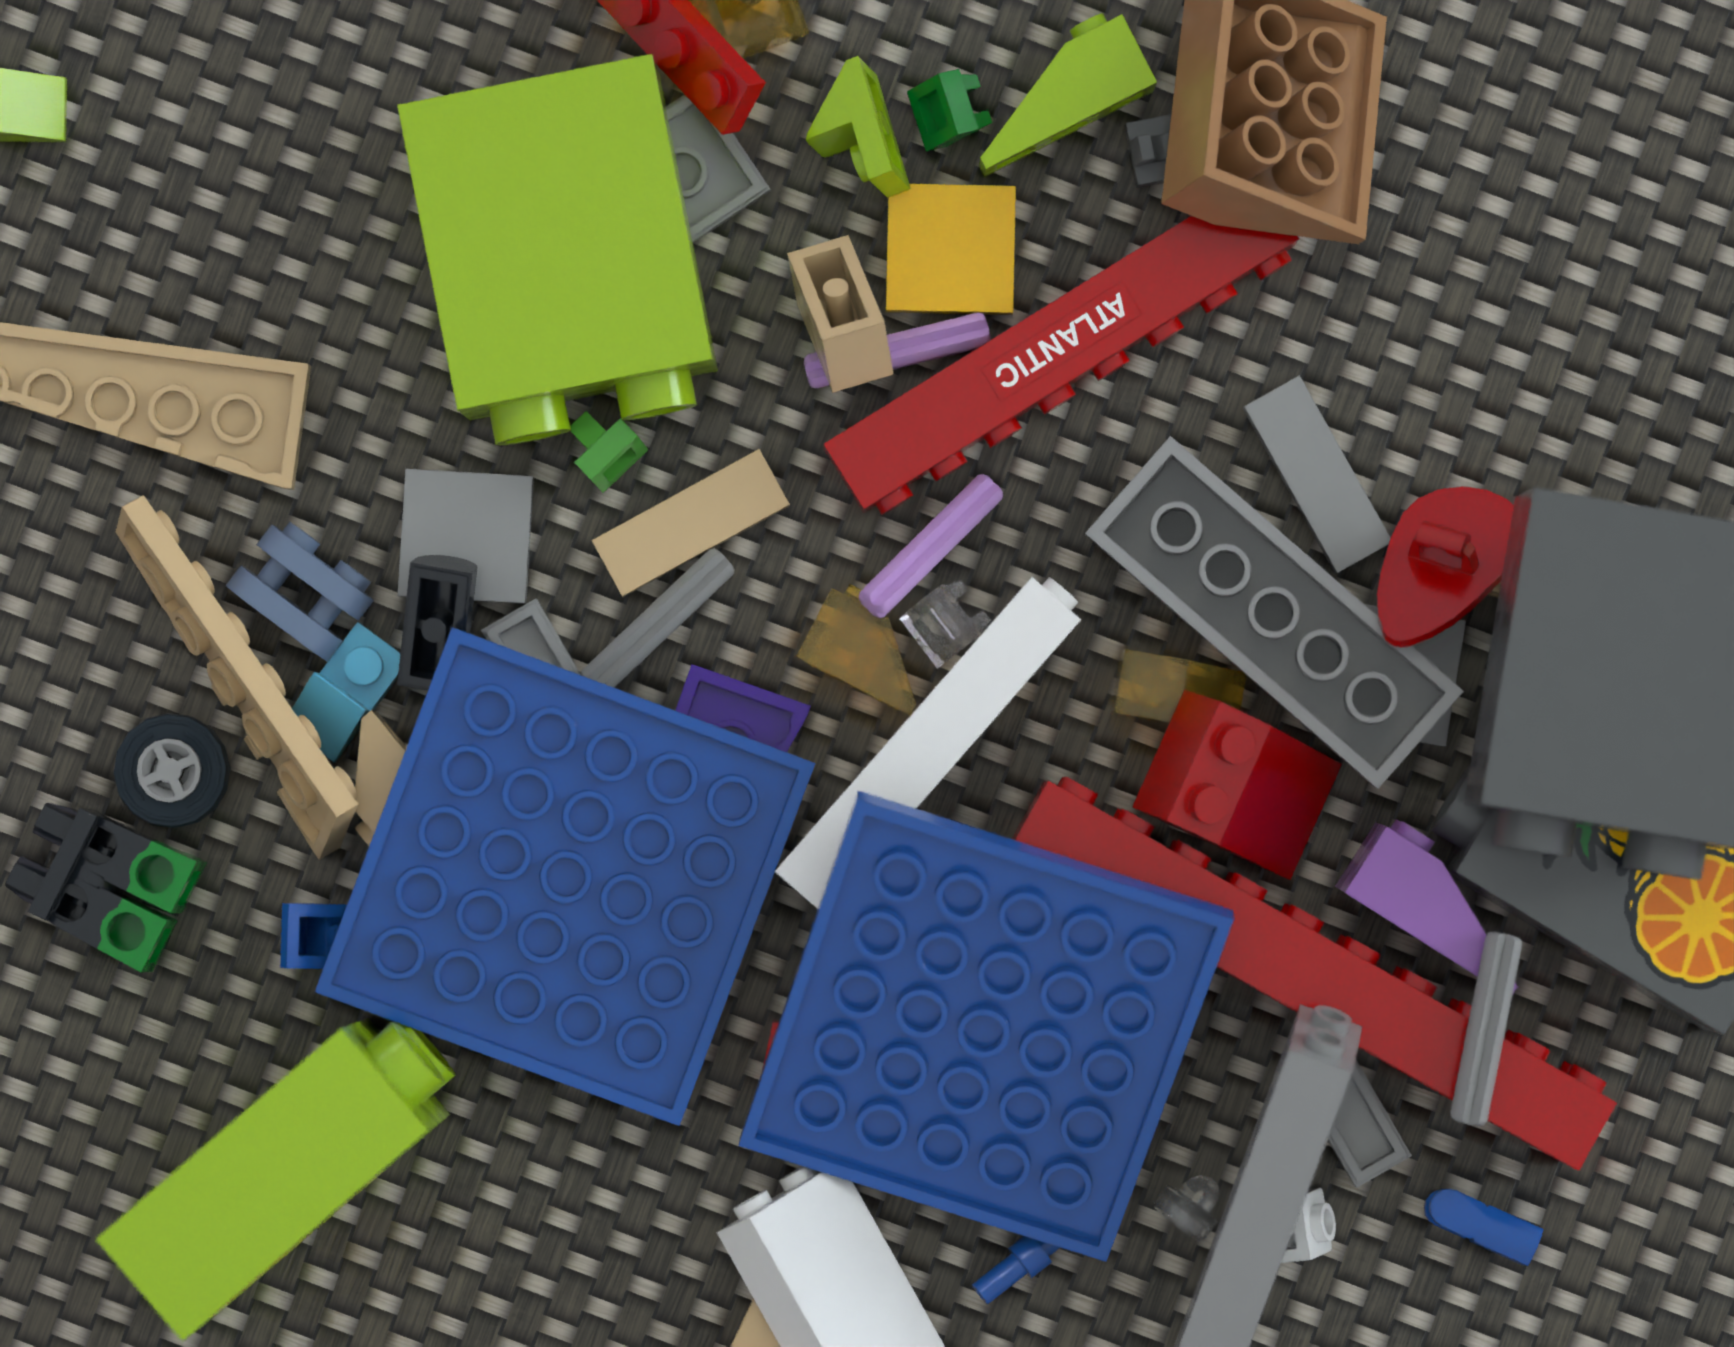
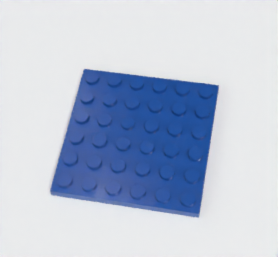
M452 627L315 992L680 1126L816 763Z
M858 790L740 1134L738 1146L1107 1262L1233 924V910Z

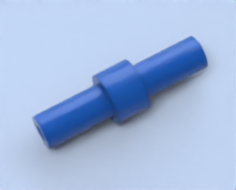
M1023 1236L1008 1248L1011 1253L1009 1256L974 1282L972 1286L980 1298L988 1305L1026 1274L1032 1279L1050 1265L1052 1261L1049 1256L1060 1249V1247Z

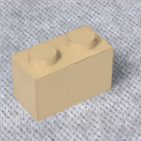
M849 235L787 253L797 306L832 393L893 375L885 322Z

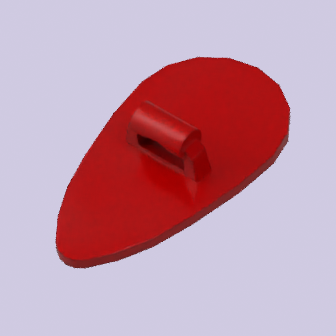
M1460 486L1438 489L1416 499L1403 512L1390 538L1377 590L1378 622L1384 639L1389 644L1395 647H1410L1438 635L1462 619L1501 582L1514 505L1508 499L1486 489Z

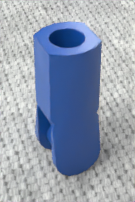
M1453 1189L1435 1190L1428 1195L1424 1203L1425 1216L1433 1225L1462 1238H1469V1242L1523 1266H1528L1531 1262L1544 1230Z

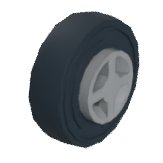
M167 713L147 718L128 732L117 750L113 774L118 794L132 814L151 825L178 828L198 823L217 808L228 789L231 767L226 747L211 727L192 716Z

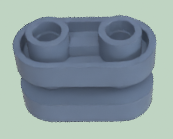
M289 522L283 531L271 524L256 544L270 555L271 558L258 575L240 565L226 586L302 645L328 662L343 643V640L329 629L342 610L358 621L361 619L374 601L365 593L372 582L342 560L338 562L334 569L314 555L320 543L292 522ZM291 572L322 594L309 613L278 591Z

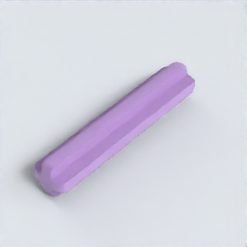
M979 312L887 335L893 370L975 350L991 339L987 320L984 314ZM811 353L804 357V367L810 386L816 389L829 386L817 353Z
M985 474L977 475L859 593L861 604L873 616L878 618L885 617L1002 500L1003 492L1001 488L989 476Z

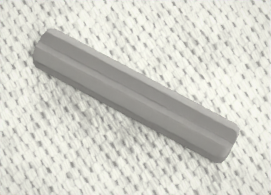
M715 548L709 549L581 671L580 675L615 688L733 576L735 571L733 565L719 550Z
M1489 932L1485 936L1451 1108L1452 1119L1460 1123L1483 1126L1488 1120L1522 948L1521 939L1514 935Z

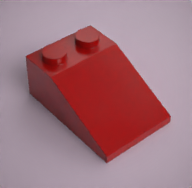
M1184 689L1132 808L1276 875L1291 880L1342 764L1273 726L1221 701Z

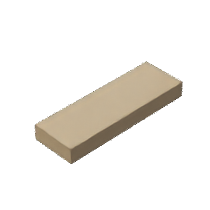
M758 449L593 539L592 542L622 597H625L707 552L709 549L720 545L784 510L790 504L763 454Z

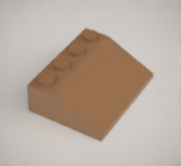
M1184 0L1161 204L1219 226L1359 244L1366 240L1387 17L1348 0Z

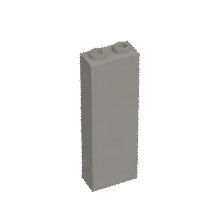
M1301 1004L1299 1006L1174 1347H1250L1353 1073L1362 1026L1351 1023V1018L1338 1009L1328 1006H1316L1314 1009Z

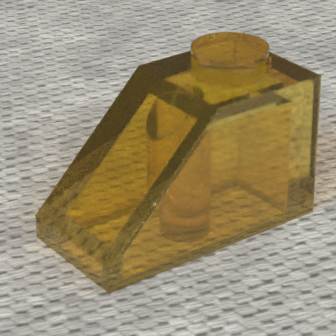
M849 584L843 594L831 588L796 658L910 717L916 702L889 617L878 618L873 616L859 601L861 589Z
M1124 649L1120 653L1110 714L1169 724L1184 689L1221 701L1240 711L1246 675L1240 671L1196 661Z

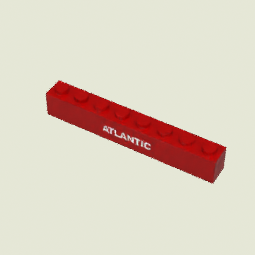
M1190 216L825 442L823 448L863 513L876 506L880 514L884 515L913 497L914 495L908 486L926 474L930 473L935 482L941 480L968 462L962 452L984 439L989 448L996 446L1022 429L1017 418L1034 407L1039 406L1045 415L1073 398L1076 393L1071 385L1084 376L1093 372L1096 379L1100 381L1129 363L1130 359L1125 351L1147 339L1153 348L1181 331L1184 326L1179 318L1192 309L1201 305L1204 312L1208 314L1239 294L1233 284L1255 272L1261 281L1289 264L1292 258L1287 251L1295 246L1299 237L1219 226Z

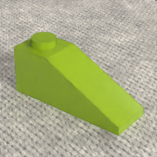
M1101 13L1079 23L1070 30L1073 39L1063 45L980 157L979 168L984 178L1154 91L1157 81L1123 14L1107 21L1104 14Z

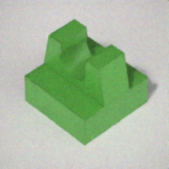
M585 411L570 426L573 435L587 449L574 463L602 493L649 450L621 418L606 431Z

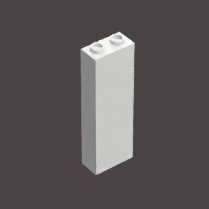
M1031 577L775 872L818 909L858 790L916 809L1079 623L1081 619L1071 611L1078 604V601L1052 578L1049 577L1041 585Z
M801 1166L779 1180L784 1189L783 1192L771 1198L768 1191L764 1190L737 1205L733 1210L738 1220L717 1232L780 1347H945L853 1182Z

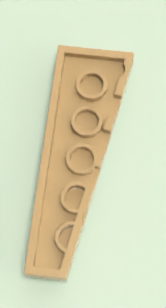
M0 322L1 402L276 487L294 490L311 365Z
M144 495L122 506L116 534L158 602L168 614L189 652L196 656L205 653L210 662L207 663V672L212 683V689L223 707L225 705L231 707L237 705L242 712V723L247 734L244 741L256 760L263 756L270 758L276 767L283 788L277 791V794L314 854L320 860L339 849L358 806L356 802L357 791L352 780L341 767L333 768L320 750L321 740L314 725L304 715L297 717L284 698L286 691L278 673L268 663L261 665L249 648L250 638L241 620L233 612L226 614L213 596L215 593L214 585L205 568L197 561L191 563L179 547L178 532L168 515L162 510L155 512Z

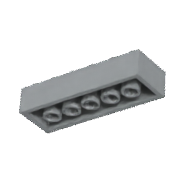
M1171 436L1085 533L1091 541L1376 789H1379L1464 692L1413 646L1402 648L1389 644L1384 639L1378 622V616Z

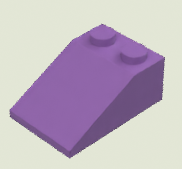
M1397 819L1391 828L1375 822L1335 887L1478 977L1486 933L1443 862L1428 853L1435 842ZM1514 983L1513 993L1518 987L1516 983Z

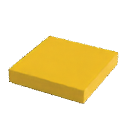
M909 184L911 189L888 197L886 312L974 314L979 312L985 315H1013L1016 186Z

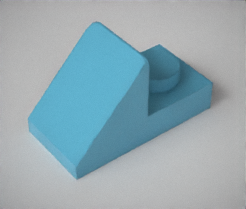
M359 622L355 624L321 672H314L292 708L297 717L304 715L311 721L321 740L320 750L334 763L360 730L361 718L369 711L375 710L398 679L400 652Z

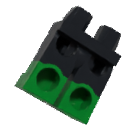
M46 803L34 825L32 833L60 846L50 868L27 856H20L5 886L21 899L31 904L28 910L29 913L47 920L65 932L141 973L153 972L178 920L156 909H151L119 893L118 890L121 888L169 913H182L207 862L151 838L93 809L79 808V810L54 803Z

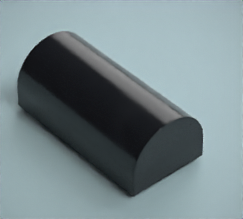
M425 555L417 557L410 562L397 685L428 691L451 628L453 627L470 634L478 570L475 563L466 559L445 555Z

